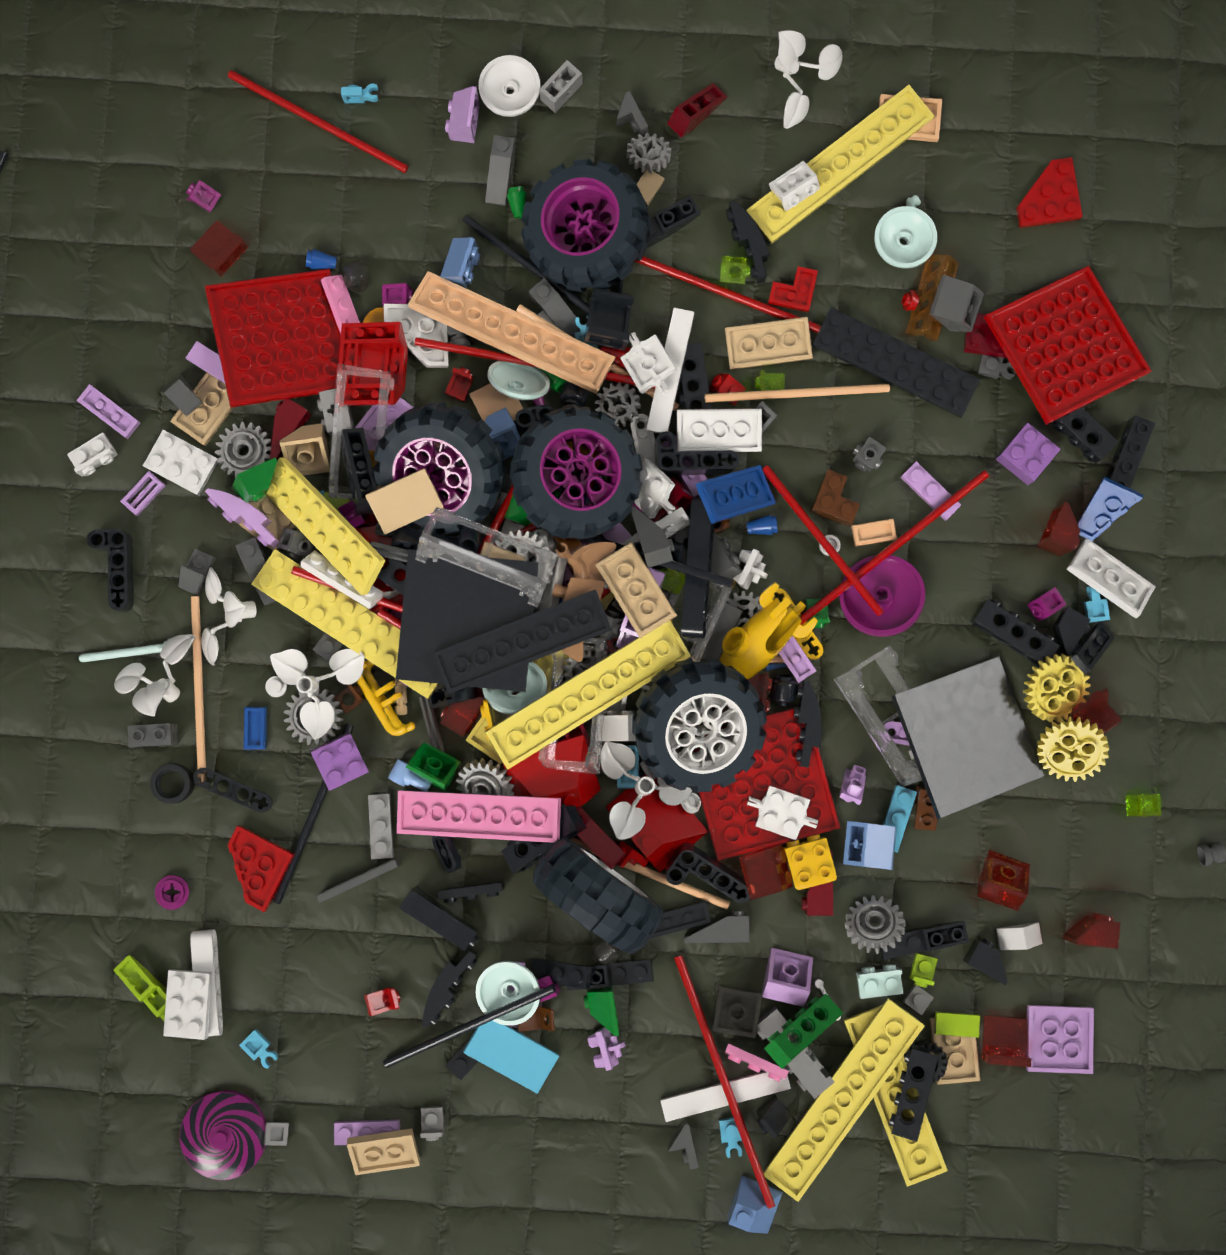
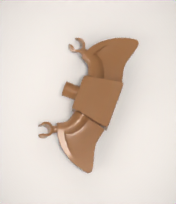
M612 542L592 543L581 547L571 554L568 546L565 543H560L565 548V551L562 553L558 552L557 549L555 551L560 558L568 559L567 562L573 567L574 575L573 578H570L568 587L555 583L552 596L567 601L596 589L601 599L605 582L595 564L613 554L616 544ZM583 642L561 651L571 659L581 662L583 659Z

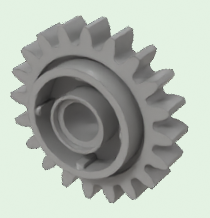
M241 422L240 428L233 424V431L225 428L227 436L219 435L223 442H216V445L221 448L215 451V454L221 456L216 461L219 464H223L221 469L223 471L228 470L227 474L229 476H233L235 473L236 478L237 474L270 460L269 453H271V447L268 446L272 444V440L266 439L269 434L266 431L262 432L260 426L255 428L253 423H249L247 427L244 422ZM249 447L248 454L241 456L242 448Z
M319 687L313 694L319 699V702L327 701L331 703L335 711L332 727L321 737L325 742H328L327 735L335 737L333 729H341L336 723L343 721L342 718L338 717V714L342 713L343 710L336 709L341 702H333L334 694L327 697L328 690L324 689L320 693ZM299 692L300 697L291 696L294 703H286L291 709L284 711L285 714L289 715V718H286L284 722L291 723L287 730H294L293 738L300 735V743H303L307 738V745H311L313 738L301 723L300 711L306 703L315 702V700L308 697V693ZM321 738L315 740L316 745H320Z
M484 758L479 762L474 759L471 763H467L458 773L460 776L456 779V782L459 785L456 789L462 791L461 793L514 795V792L511 791L514 785L509 784L512 777H505L504 775L507 770L500 771V764L494 767L492 760L486 764Z
M872 895L871 901L863 897V904L856 901V908H849L850 914H846L847 922H845V929H847V937H851V943L855 944L858 942L859 950L866 946L867 953L874 948L876 954H878L879 948H883L887 952V945L895 948V941L901 942V935L905 934V920L903 919V912H898L899 906L894 905L892 907L891 899L884 903L883 896L880 897L879 901H876L874 895ZM879 923L878 926H872L871 924Z

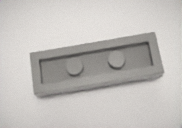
M368 795L371 859L393 858L391 795Z

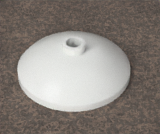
M514 55L501 56L489 62L482 70L478 85L479 93L483 103L492 112L507 117L518 116L527 112L536 103L540 89L539 75L534 66L524 58ZM513 90L514 93L508 94L507 91Z

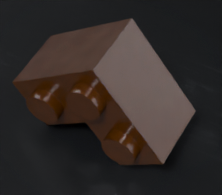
M828 469L824 474L810 512L850 527L853 524L860 504L841 497L847 476Z

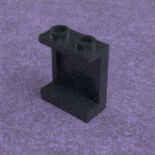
M594 288L590 297L584 342L624 351L629 342L630 333H628L634 297L625 293L610 292L603 288Z

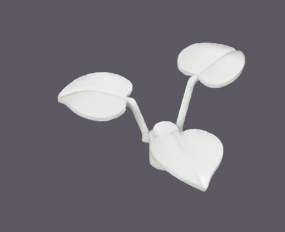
M792 30L778 32L779 51L775 60V68L784 72L783 77L787 78L798 91V93H791L786 102L784 111V128L786 129L800 123L807 115L809 109V98L806 95H802V89L790 75L795 74L799 66L819 69L818 77L823 80H829L836 75L842 63V51L835 44H829L824 47L819 56V64L798 61V57L805 50L806 42L805 37L801 33Z
M210 567L205 581L206 595L212 604L216 603L217 600L223 602L226 623L212 628L211 631L209 628H205L202 633V650L208 662L213 666L219 651L215 632L227 626L230 628L235 627L238 622H242V619L254 618L256 616V605L254 601L241 602L231 591H227L224 598L221 597L222 588L220 580L213 568Z
M192 634L178 635L169 639L162 647L160 656L164 659L163 665L169 679L162 678L152 682L142 676L146 669L144 665L132 663L123 668L118 674L114 683L116 691L126 694L133 691L138 686L140 680L148 683L147 687L141 688L135 693L132 704L142 714L155 716L156 709L162 698L167 702H173L179 697L180 690L173 684L176 680L172 677L168 663L173 665L179 662L190 648L195 636Z
M344 649L334 653L329 660V666L334 672L319 677L306 676L304 671L307 669L308 662L306 656L299 650H285L270 655L273 668L278 677L288 685H296L299 692L308 693V697L315 700V702L306 703L300 711L301 723L314 740L324 736L332 727L335 719V711L332 704L327 701L319 702V699L313 694L319 688V681L336 675L337 680L342 684L355 683L363 673L365 660L363 653L359 652V655L352 649Z
M610 741L604 743L600 755L601 767L604 773L612 779H619L624 774L626 777L636 780L635 791L638 794L632 806L628 802H619L610 811L609 820L617 839L630 838L637 834L644 826L645 812L641 808H636L642 796H647L654 789L660 790V799L667 805L675 806L685 801L692 792L691 788L688 787L686 790L680 791L668 786L661 778H657L659 785L657 786L650 777L640 778L628 773L627 771H630L635 766L633 751L623 744Z

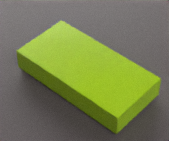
M935 1011L934 1033L936 1035L979 1038V1014Z

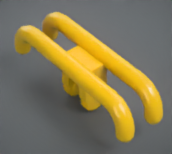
M364 660L363 673L356 682L385 730L393 736H400L414 730L415 723L403 724L391 704L403 696L402 693H395L389 699L384 695L394 688L396 683L391 681L380 688L371 673V668L375 664L369 660Z

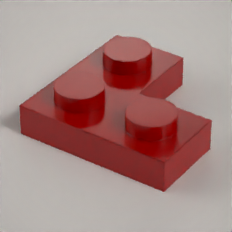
M798 266L793 286L773 281L768 304L809 312L818 271Z

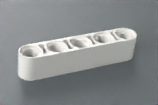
M215 929L192 931V970L213 973L208 1037L219 1036L223 1033V1016Z

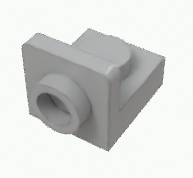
M443 1106L421 1107L422 1131L420 1138H426L427 1141H435L443 1136Z

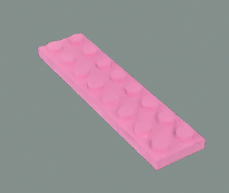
M401 790L398 791L397 834L555 843L560 840L561 798Z

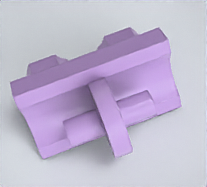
M854 765L852 770L846 768L840 798L846 802L854 801L860 805L866 780L865 768Z
M602 1027L587 1038L591 1048L599 1046L601 1051L593 1059L596 1068L605 1067L606 1071L619 1064L618 1057L622 1056L620 1049L626 1046L624 1041L618 1042L617 1036H611L610 1031L605 1027Z

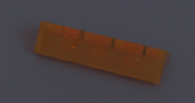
M931 255L926 260L917 291L920 299L917 307L911 313L906 330L908 335H923L930 341L938 340L942 324L930 315V311L942 275L953 278L956 276L959 263L950 255ZM933 261H940L939 267L932 272ZM933 279V287L926 291V285ZM928 299V306L921 311V303ZM922 318V328L914 329L916 322Z

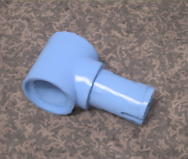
M397 759L388 779L405 787V785L409 786L410 784L419 790L427 792L431 783L407 769L408 763Z

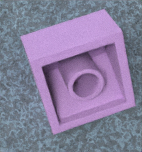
M474 86L454 92L453 100H449L448 112L451 114L450 120H446L445 131L448 132L450 140L475 142L480 102L477 88Z
M771 948L764 977L762 997L804 1007L810 993L813 957Z

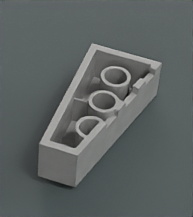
M774 1006L755 1021L758 1027L756 1032L763 1040L768 1039L777 1030L779 1033L784 1031L781 1027L787 1020ZM808 1047L785 1066L790 1074L794 1072L798 1077L796 1082L803 1091L808 1090L814 1099L835 1083L828 1071Z

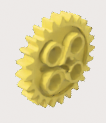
M1054 654L1053 659L1046 656L1045 663L1039 660L1040 667L1036 668L1033 666L1034 673L1027 674L1031 679L1024 682L1028 686V689L1023 690L1028 695L1024 698V701L1029 703L1027 708L1032 710L1031 713L1042 720L1060 722L1061 717L1068 720V714L1075 716L1074 709H1082L1079 705L1080 702H1087L1083 696L1090 694L1085 691V688L1091 686V684L1085 682L1090 676L1084 674L1075 665L1071 656Z
M1071 716L1068 718V722L1060 718L1059 725L1052 722V729L1045 727L1046 734L1040 733V740L1037 741L1039 763H1042L1043 769H1048L1049 775L1056 772L1057 779L1063 775L1065 781H1068L1069 777H1073L1074 782H1076L1078 776H1081L1083 780L1086 778L1085 774L1093 777V770L1100 772V765H1106L1104 758H1109L1107 736H1104L1102 729L1098 730L1096 723L1090 726L1089 719L1081 723L1080 717L1077 718L1076 722L1072 720Z

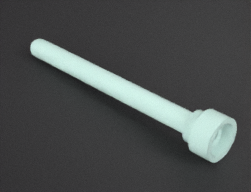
M164 641L163 644L81 654L79 660L81 662L159 653L167 641Z

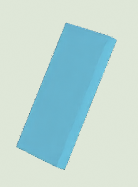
M494 1021L477 1027L463 1050L464 1054L537 1094L559 1058V1054L508 1025H502Z

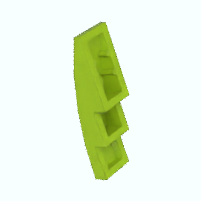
M128 955L114 969V972L140 1002H144L156 1017H161L165 1021L167 989L133 956Z

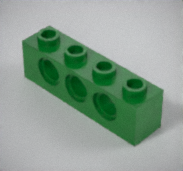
M827 994L823 995L820 999L817 996L807 1004L810 1007L806 1010L803 1007L794 1015L797 1018L794 1022L792 1019H789L781 1027L784 1031L779 1033L777 1030L768 1038L770 1043L764 1049L781 1069L844 1014Z

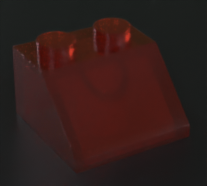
M1064 502L1053 508L1037 545L1058 556L1075 550L1080 542L1078 536L1081 531L1069 503Z
M479 697L451 704L450 707L446 706L440 715V718H442L440 723L459 735L466 737L481 713L480 706L483 705V700L486 699Z
M782 845L757 850L739 858L750 900L793 887L792 875L788 870L787 857Z
M989 850L978 881L977 897L1018 911L1028 897L1030 864Z
M1093 913V916H1085L1064 933L1063 939L1079 945L1118 949L1121 923L1114 921L1113 916Z

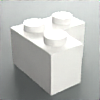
M607 711V716H598V741H636L632 733L634 711H622V715H619V711Z

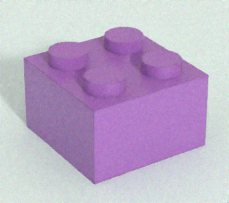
M1027 423L1017 432L996 460L1025 484L1029 485L1037 479L1060 451V448Z
M349 732L310 750L329 791L368 773Z

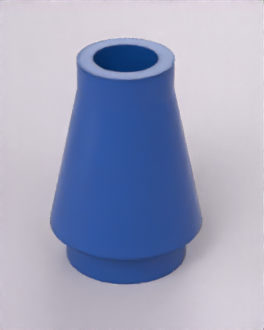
M315 249L313 251L308 250L306 267H311V270L335 269L337 257Z
M767 515L747 522L748 534L773 535V533H778L776 516Z

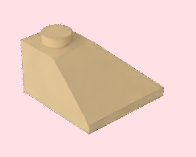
M322 423L301 426L280 440L283 457L303 476L331 472L328 443Z

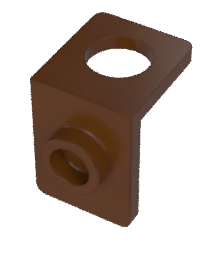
M347 684L348 687L335 696V700L341 702L340 707L345 713L351 712L366 700L358 684ZM348 693L352 694L355 698L354 703L350 706L343 703V696Z
M543 1006L537 1007L534 1014L528 1020L517 1024V1030L519 1032L537 1029L554 1031V1010ZM547 1014L549 1015V1025L546 1019Z

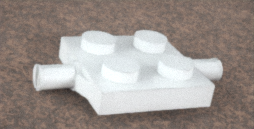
M631 333L629 340L633 347L620 359L642 394L650 388L657 386L661 395H666L669 389L665 385L664 380L677 371L676 367L656 335L640 342L636 333Z
M644 459L642 462L643 470L640 471L642 486L639 497L634 503L648 518H655L662 508L668 514L674 512L675 507L668 499L675 484L651 459Z
M769 785L766 795L762 800L752 798L751 796L748 798L747 805L758 808L759 815L755 824L756 827L794 840L797 839L803 825L813 827L814 829L817 827L818 820L807 817V808L810 802L808 798Z

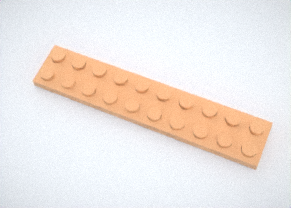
M429 271L408 303L409 308L595 394H597L615 361V357Z

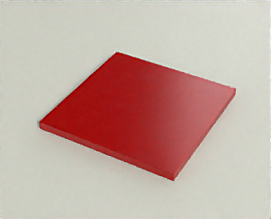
M1089 266L988 313L984 317L1046 425L1152 372Z
M330 269L205 286L230 408L316 395L322 391L336 389L341 334L321 282L324 277L331 276Z
M794 708L767 715V722L763 725V729L767 732L762 750H755L753 756L757 760L747 773L742 769L734 776L737 781L721 788L719 784L712 785V791L699 792L717 861L794 841V839L755 826L759 815L758 808L747 805L748 798L751 796L752 798L762 800L766 795L769 785L810 799L807 817L818 820L817 827L814 829L813 827L803 825L796 840L840 828L819 748L812 747L809 768L800 767L798 762L795 761L796 751L801 748L802 742L798 740L800 728H804V724L796 723V718H793ZM700 747L695 748L692 753L699 752Z

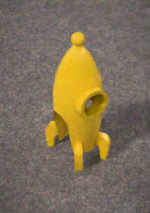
M776 582L768 586L761 593L759 602L763 608L755 613L742 627H735L729 630L722 641L723 652L719 661L727 667L732 666L747 680L763 670L784 648L792 635L797 638H805L818 622V619L813 617L806 624H800L802 619L799 617V614L806 607L802 601L793 609L790 607L787 610L786 608L793 602L788 597L782 602L778 598L773 600L772 595L779 588V584Z

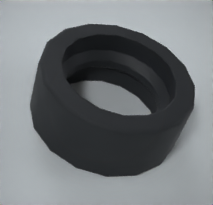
M180 764L160 766L153 773L150 780V789L153 796L166 804H175L186 800L194 788V779L191 771ZM169 771H176L184 778L185 786L183 791L176 796L166 795L160 787L162 776Z

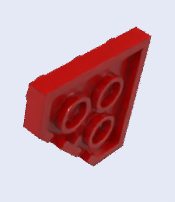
M1072 157L1052 160L1016 208L1020 228L1079 220L1083 217Z
M238 825L228 843L230 853H232L235 871L244 891L245 903L262 912H266L295 854Z

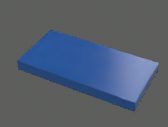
M760 465L695 484L711 524L766 508L776 503Z

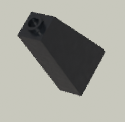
M417 886L409 892L399 906L402 911L464 951L468 946L472 948L479 939L476 936L479 930Z

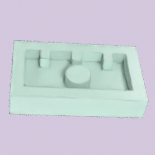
M896 964L883 965V969L876 970L874 967L861 968L862 971L856 972L860 999L903 994L902 969L896 967Z

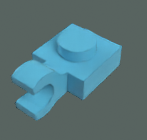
M369 84L365 89H362V87L357 85H348L347 87H341V96L345 104L365 103V101L377 102L378 96L371 95L370 93L378 91V86L376 84Z
M1091 586L1086 587L1087 596L1090 600L1084 602L1086 617L1091 619L1090 622L1110 620L1107 599H1100L1098 591Z

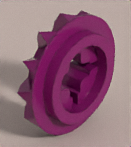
M175 875L166 876L156 885L155 898L163 908L169 910L178 909L188 901L190 890L188 883L182 877ZM172 886H174V890L181 892L174 895V899L171 894L164 893L171 890Z

